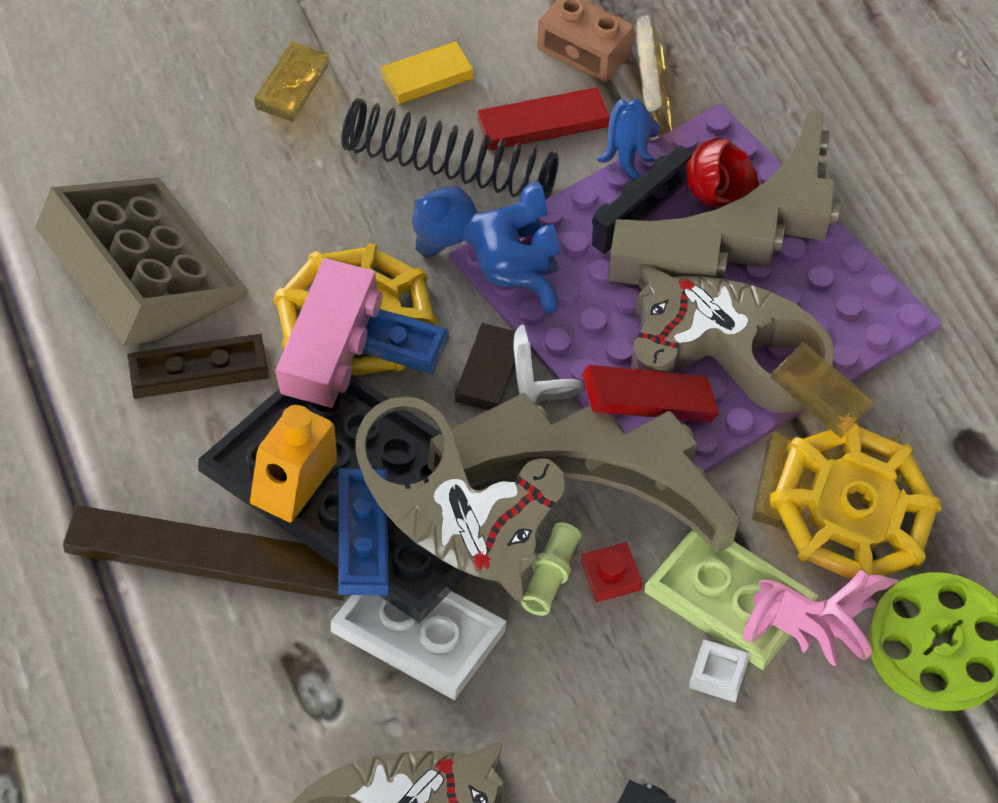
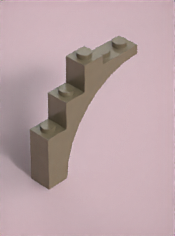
M806 110L801 135L788 159L770 179L745 197L719 209L686 218L659 221L616 219L608 281L639 285V278L642 277L640 273L641 264L650 265L671 277L705 276L724 279L727 262L770 268L773 250H782L784 235L826 240L829 223L837 224L841 198L833 197L834 180L825 179L826 163L819 162V155L826 156L830 134V131L822 130L824 112Z
M524 392L451 429L468 483L474 490H479L498 482L515 481L527 463L535 459L545 458L551 460L560 468L565 479L596 482L624 490L664 508L691 527L716 553L733 545L740 520L736 509L728 499L722 498L712 487L705 471L700 466L693 464L698 443L691 429L687 425L681 424L671 411L624 434L623 428L616 417L607 413L592 412L591 405L551 425L547 412L541 406H536ZM441 434L430 441L428 467L432 472L438 467L443 455L444 445Z

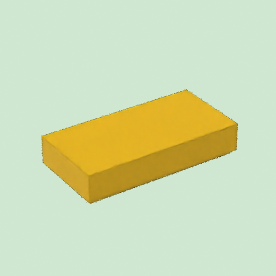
M456 41L381 66V77L398 105L473 79L474 72L473 67Z

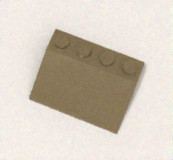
M159 177L51 187L35 228L123 346L161 340L246 297L248 289Z

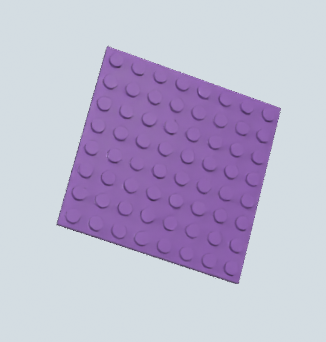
M721 103L649 142L647 147L648 153L657 159L662 155L667 156L679 145L694 154L700 143L715 137L731 140L737 147L746 151L747 157L757 171L759 185L770 179L782 165ZM636 150L634 166L639 174L643 176L650 170L654 162H645L639 156L638 150ZM619 160L546 199L547 216L540 217L539 219L542 226L554 225L560 248V254L553 255L559 270L543 275L554 287L558 296L559 305L555 313L545 314L538 294L529 288L500 287L492 284L480 271L475 250L469 243L449 253V259L513 331H516L520 325H524L528 342H530L531 352L555 379L582 381L584 392L572 397L582 409L590 405L582 377L584 370L589 364L631 369L634 341L642 329L641 318L636 315L638 294L642 291L639 285L608 281L611 249L606 254H603L591 245L592 218L603 204H610L619 197L626 185L632 181L622 171ZM686 184L644 221L686 218L713 211L714 209L699 204ZM839 220L837 224L829 223L826 240L784 235L782 250H773L770 268L727 262L724 280L753 285L794 302L810 313L831 337L834 345V360L828 386L823 397L812 407L939 330L942 325ZM533 236L519 238L520 244L531 245ZM767 345L754 352V358L765 371L777 377L787 379L802 378L817 370L816 365L807 355L793 348L771 347ZM710 356L703 357L691 366L675 370V373L707 376L719 411V415L712 423L678 420L681 424L687 425L693 432L698 443L693 464L700 466L705 473L812 408L793 413H781L759 406L743 392L718 361ZM607 413L617 418L624 434L655 419L653 417Z

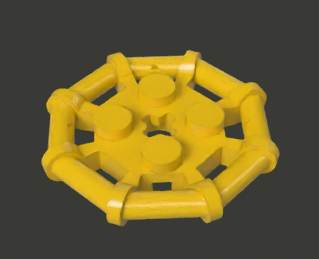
M368 243L363 248L324 254L315 251L309 254L306 264L284 288L276 290L273 298V304L278 308L284 338L282 342L283 350L298 319L297 310H302L309 292L305 290L314 281L323 258L360 266L361 268L373 271L377 268L394 277L391 280L375 271L378 290L383 293L380 309L438 326L439 323L438 318L433 314L426 285L428 275L424 270L408 266L378 249L377 244ZM405 293L411 294L414 308L401 307L398 296ZM371 355L353 358L350 364L354 376L390 370L398 373L405 369L403 365Z
M844 420L840 426L804 439L796 437L788 444L789 454L776 491L770 494V505L777 509L799 553L797 558L803 564L806 561L811 562L850 580L861 569L868 576H888L909 567L919 568L926 560L924 550L936 513L940 512L942 507L941 499L934 496L912 454L914 448L908 443L903 446L858 426L856 420ZM840 445L845 453L842 458L834 460V458L826 460L821 454L823 451ZM861 448L889 460L887 463L862 453ZM804 466L816 473L810 490L796 489ZM898 468L912 495H907L904 488L900 491L895 483L897 478L895 471ZM855 492H859L862 494V502L868 505V510L853 508L848 502L847 497H851ZM798 507L809 508L810 521L816 529L820 530L813 538ZM905 512H911L916 515L909 535L900 529ZM830 539L854 550V560L822 546ZM888 541L896 550L892 554L872 561L871 550L879 544Z

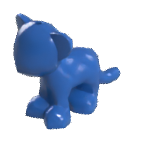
M538 180L531 182L522 190L518 203L484 212L477 211L471 197L459 186H446L435 189L415 200V208L412 213V224L417 235L415 250L422 256H434L441 253L446 247L465 241L475 250L480 271L492 284L500 287L529 288L538 294L545 314H553L558 309L559 302L556 291L543 275L559 270L553 255L560 254V248L554 225L542 226L539 219L540 217L547 216V207L543 188ZM533 236L531 245L520 244L519 238Z

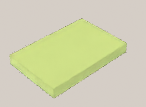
M693 529L648 580L644 591L725 646L750 653L749 662L762 670L766 668L791 635L771 625L754 643L743 639L744 628L755 609L753 596L760 591L759 581L763 579L774 580L817 602L818 599L817 594L733 541L732 546L716 553Z

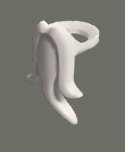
M520 325L514 335V359L519 394L525 392L536 406L542 401L568 399L584 392V385L579 380L555 379L534 382L530 342H528L524 325Z

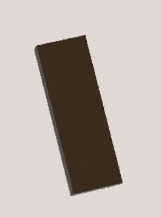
M262 333L127 353L134 399L269 379Z

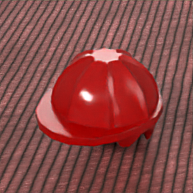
M715 137L700 143L686 164L687 187L699 204L714 210L745 197L760 186L757 171L747 157L746 151L737 147L731 140Z

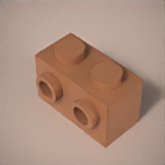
M557 0L538 20L537 49L607 83L632 54L635 25L591 4L587 0Z

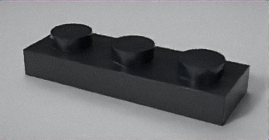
M679 145L667 156L662 155L657 158L650 170L639 180L633 179L622 191V194L613 202L603 204L592 218L591 245L601 253L606 254L612 248L616 219L644 221L687 184L686 164L691 159L693 153Z

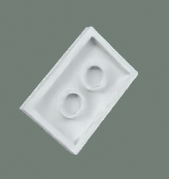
M452 591L420 623L379 595H351L331 620V632L455 701L505 633L507 621Z

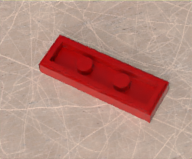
M598 87L481 109L477 112V120L483 137L486 134L490 135L488 151L497 149L500 140L503 138L506 140L505 147L515 146L519 142L525 144L607 128L610 121V116Z
M590 364L582 373L592 412L657 418L671 411L677 420L712 423L719 415L707 376Z

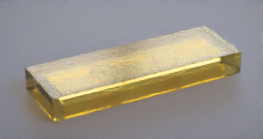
M650 15L636 18L637 48L644 105L652 118L660 123L661 128L658 135L660 137L668 132H672V120L662 40Z

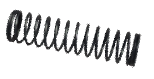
M356 98L351 103L345 116L341 134V145L344 151L348 150L350 152L353 150L357 154L366 148L370 158H375L382 152V157L386 162H391L398 157V162L402 167L407 166L413 160L417 171H422L429 164V169L433 176L438 175L445 168V174L449 180H453L460 173L464 184H469L476 177L480 189L487 187L492 181L496 193L502 192L508 185L512 198L517 197L529 184V177L537 156V147L532 149L525 178L518 191L513 194L512 180L521 152L520 142L515 146L507 179L502 187L497 189L496 175L505 149V138L501 139L498 144L493 171L486 183L482 185L480 171L489 146V134L484 135L477 167L469 180H465L464 168L474 138L473 129L467 133L462 150L461 163L457 171L450 176L448 166L458 135L457 125L451 129L446 146L445 160L441 167L434 171L433 155L442 133L443 124L441 120L435 125L430 142L429 156L424 165L418 167L417 152L425 134L426 116L422 117L419 121L414 139L413 153L405 163L402 162L401 149L411 124L410 112H407L403 117L398 135L397 150L391 158L386 157L385 146L395 121L396 111L394 107L389 110L386 116L381 146L375 154L370 152V140L375 132L380 115L379 103H376L371 110L366 130V141L360 149L356 150L355 147L362 136L366 122L367 104L365 100ZM358 111H359L358 120H357V124H356V128H355V122H356V118H357V113H358ZM553 151L549 152L545 157L538 177V182L543 188L545 200L552 193L559 166V155Z

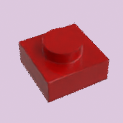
M627 542L581 554V566L596 603L641 591L642 578Z

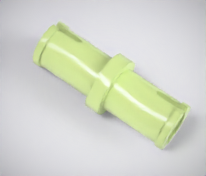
M562 522L556 523L543 553L536 556L538 560L532 564L534 574L521 601L522 607L532 614L539 616L547 615L560 584H564L571 573L569 563L576 546L582 538L581 532L573 525Z

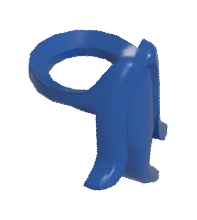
M620 99L616 103L609 121L607 150L597 158L598 162H609L614 158L618 150L620 167L631 180H639L642 177L634 166L636 150H638L639 156L645 162L652 163L656 161L648 153V138L659 135L661 128L660 123L652 118L648 109L639 99L630 102Z

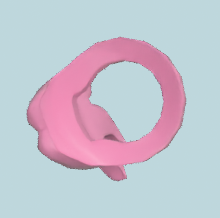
M861 569L848 584L827 600L826 608L818 615L827 622L834 637L840 638L857 657L866 660L872 655V648L866 636L852 618L866 608L876 607V602L870 597L871 595L880 590H889L900 581L882 575L868 576Z
M763 579L759 581L760 591L753 596L755 609L744 628L743 639L754 643L771 625H774L795 637L800 644L802 653H804L810 647L813 640L812 636H814L819 641L827 660L831 665L836 666L838 659L833 633L827 622L818 615L826 608L827 600L821 602L813 601L774 580Z

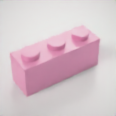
M323 258L275 370L280 394L333 408L338 393H345L351 379L352 368L350 364L354 354L360 355L365 347L367 339L366 325L370 316L376 317L382 304L383 293L378 290L375 271Z

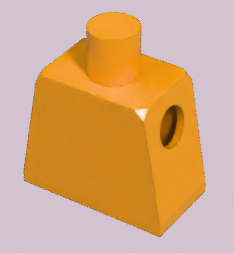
M292 405L286 408L282 417L257 450L250 504L292 523L337 462L334 424L330 420L309 411L306 407ZM286 472L287 480L282 481V475Z

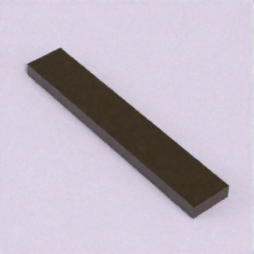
M75 505L62 544L64 553L341 601L344 600L345 596L338 594V567L304 543Z

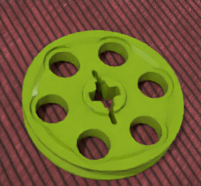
M929 572L913 575L901 580L882 596L875 608L869 626L868 641L872 648L871 660L875 669L894 692L924 708L938 711H959L984 703L998 692V639L995 641L982 639L976 633L975 626L979 623L987 622L993 624L998 629V599L978 583L950 573ZM946 591L954 592L962 598L964 606L959 609H949L940 603L938 595ZM901 600L909 601L917 607L919 614L914 618H903L894 611L893 604ZM955 628L950 644L943 643L940 646H936L929 654L934 638L940 639L945 635L948 636ZM889 641L901 642L909 650V656L901 660L893 659L885 653L883 645ZM974 663L982 664L990 670L992 679L983 683L976 682L969 677L966 667ZM925 673H935L944 679L946 688L940 692H931L922 686L920 676Z

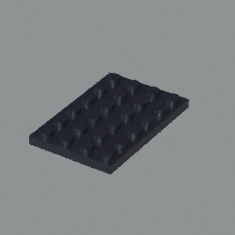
M351 374L350 383L345 393H338L333 408L280 394V389H278L198 459V471L338 567L339 468L361 469L356 455L358 429L368 412L389 398L353 374ZM292 405H300L330 420L334 424L337 462L292 523H289L250 504L256 455L260 444L282 417L286 408ZM408 410L391 412L383 416L373 426L369 434L367 455L370 465L373 469L387 470V481L405 485L406 489H411L410 484L418 483L422 480L426 484L429 482L428 477L433 473L428 467L430 441L441 433ZM286 472L282 475V481L287 480ZM387 515L388 594L387 596L380 597L420 623L469 573L453 567L418 545L399 529Z

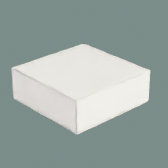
M703 639L690 679L689 688L736 702L750 653Z

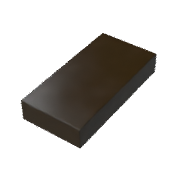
M481 323L455 391V402L485 410H490L502 404L515 368L514 335L516 331Z

